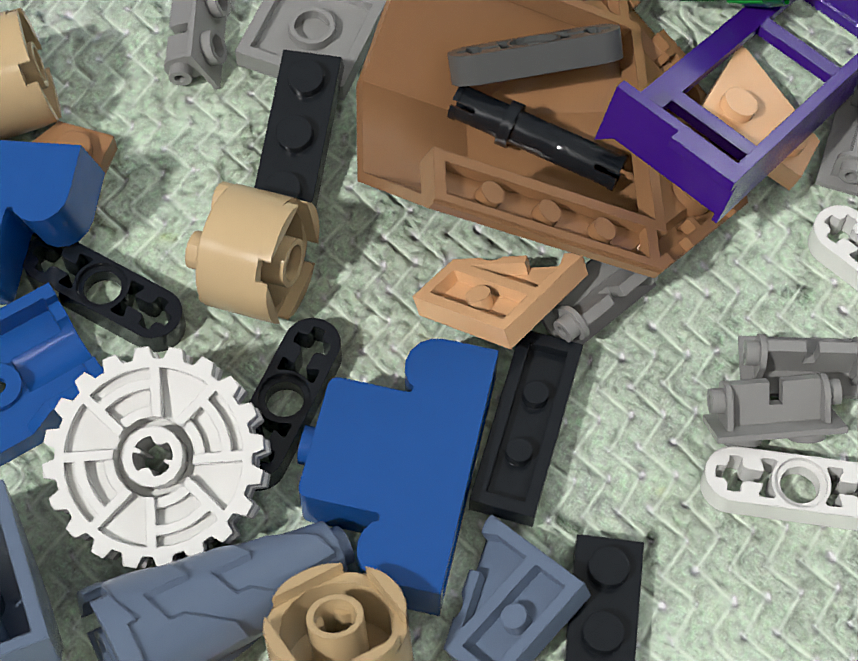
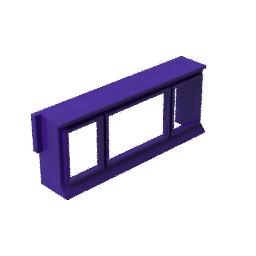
M790 0L789 5H786V7H744L642 92L625 80L616 87L594 140L615 139L712 211L714 216L711 220L717 224L854 94L858 85V53L840 68L772 21L796 0ZM804 0L858 38V0ZM756 34L825 82L757 146L686 95L689 90ZM666 110H671L673 113H675L688 124L693 126L695 129H697L703 135L708 137L714 143L719 145L721 148H723L729 154L734 156L740 162L737 163L736 161H734L732 158L727 156L725 153H723L717 147H715L706 139L701 137L699 134H697L695 131L686 126L684 123L675 118Z

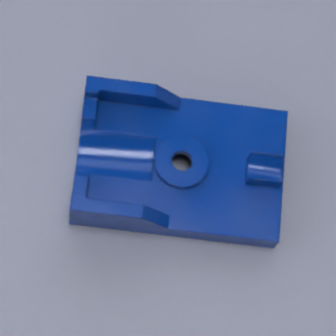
M50 283L0 308V382L6 384L5 389L0 393V467L42 444L46 430L58 429L63 418L54 409L61 398L74 400L80 392L75 380L84 372L94 378L104 373L103 367L89 353Z

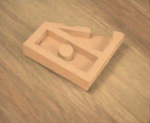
M743 46L730 56L701 104L702 107L756 146L795 111L794 107L755 58ZM814 133L810 134L767 176L790 191L802 177L820 140Z
M564 253L560 265L550 267H531L527 255L505 256L496 260H484L482 258L453 259L412 297L420 316L512 349L588 275L583 256L574 253Z

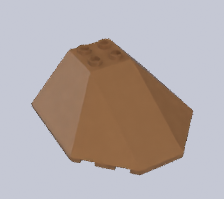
M386 0L356 85L358 182L435 211L654 279L748 203L746 195L716 224L711 220L714 216L712 211L615 139L594 140L616 87L625 80L642 92L686 55L664 29L655 34L638 15L635 9L641 3L639 0ZM591 25H620L624 55L620 60L578 69L469 86L509 105L514 100L526 105L525 112L619 154L628 155L625 168L621 169L620 179L613 192L607 190V187L511 144L506 149L494 144L495 137L458 120L447 118L450 105H456L457 101L453 100V97L459 86L451 84L448 52L471 45ZM699 84L686 93L687 96L700 105L707 96ZM669 109L666 110V111L669 112L671 115H673L675 118H677V119L680 120L682 123H684L686 126H688V127L691 128L693 131H695L697 134H699L701 137H703V138L706 139L708 142H710L712 145H714V146L717 147L719 150H721L723 153H725L727 156H729L730 158H732L734 161H736L737 163L740 162L738 159H736L734 156H732L731 154H729L727 151H725V150H724L723 148H721L719 145H717L716 143H714V142H713L712 140H710L708 137H706L705 135H703L701 132H699V131H698L697 129H695L693 126H691L690 124H688V123H687L686 121H684L682 118H680L679 116H677V115H676L675 113H673L671 110H669Z

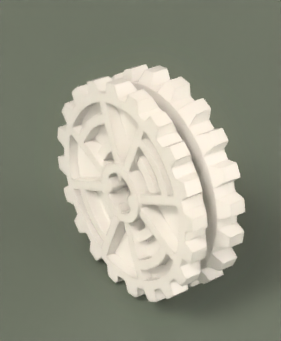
M150 347L135 348L133 361H122L114 354L102 360L104 373L94 378L86 372L78 377L75 383L80 393L74 400L61 398L54 409L63 420L58 429L46 430L44 444L55 449L54 459L42 464L43 478L56 481L58 491L49 498V501L54 511H64V513L72 516L65 529L74 539L83 538L86 541L94 539L91 552L103 559L117 560L122 555L123 566L147 569L153 560L156 567L182 559L186 555L191 556L213 549L212 544L218 540L232 545L241 537L236 526L237 522L241 517L255 519L261 507L252 499L256 489L268 488L271 475L260 469V459L271 455L270 441L265 439L263 435L256 434L255 429L264 422L260 410L255 408L252 403L242 404L248 392L232 376L221 380L223 370L203 356L193 365V358L186 355L183 349L169 347L164 358H161L159 354L153 353ZM155 445L172 451L173 454L172 460L164 459V463L168 464L169 468L163 474L146 468L145 465L146 458H154L148 452Z

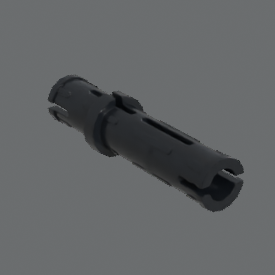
M459 86L453 97V100L457 101L456 105L451 104L448 110L447 118L458 120L495 137L494 144L505 149L511 144L607 187L606 189L612 192L620 179L621 169L625 168L629 157L525 112L526 105L514 100L509 105L469 86Z

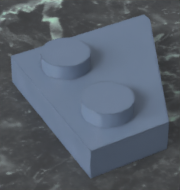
M491 514L485 521L481 532L486 542L477 570L469 569L461 593L463 598L462 608L452 620L443 649L453 661H534L589 599L591 594L584 582Z

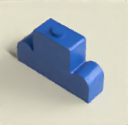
M0 140V304L7 305L13 302L16 297L23 271V262L33 233H36L48 245L55 247L70 246L80 241L88 233L94 220L105 172L82 145Z
M429 339L420 342L410 351L405 360V391L341 377L332 378L327 385L316 427L306 425L303 430L298 449L297 463L304 465L298 489L304 519L313 523L323 521L331 527L337 525L342 529L361 533L357 541L358 573L366 574L365 566L388 575L401 589L406 600L407 609L440 616L496 381L499 350L447 339Z

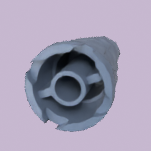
M323 521L281 535L263 536L237 545L232 544L210 549L158 567L142 569L102 582H96L77 592V602L81 618L95 613L101 626L87 633L98 661H232L264 635V617L268 618L273 608L272 597L283 583L306 569L327 563H343L344 572H348L347 565L353 563L355 557L351 543L342 528L337 525L330 528Z

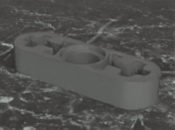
M617 24L591 25L454 49L447 53L451 84L454 86H476L611 63L624 57L620 25Z

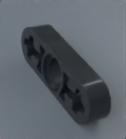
M39 236L30 241L23 262V268L34 290L50 283L62 306L139 348L150 347L153 352L167 351L169 347L176 346L183 338L186 330V321L182 305L178 297L171 291L79 242L70 246L55 247L45 243ZM62 257L66 270L75 276L73 285L67 272L51 266L44 273L41 263L45 260L55 263ZM110 280L121 286V291L117 298L109 303L96 304L87 299L89 289L97 282ZM135 298L139 311L154 318L164 311L168 323L163 325L155 322L147 329L143 315L132 308Z
M306 318L296 322L288 329L249 401L255 408L260 410L264 422L255 429L256 434L264 436L263 427L272 433L269 438L271 455H268L271 462L260 461V469L271 475L268 488L256 489L255 491L267 490L281 481L299 447L305 426H310L324 399L329 381L335 377L341 365L340 335L331 323L323 319ZM315 341L322 342L324 354L315 353L306 367V379L299 373L303 366L301 347L311 348ZM292 390L303 398L304 403L297 413L281 417L268 410V400L278 391Z

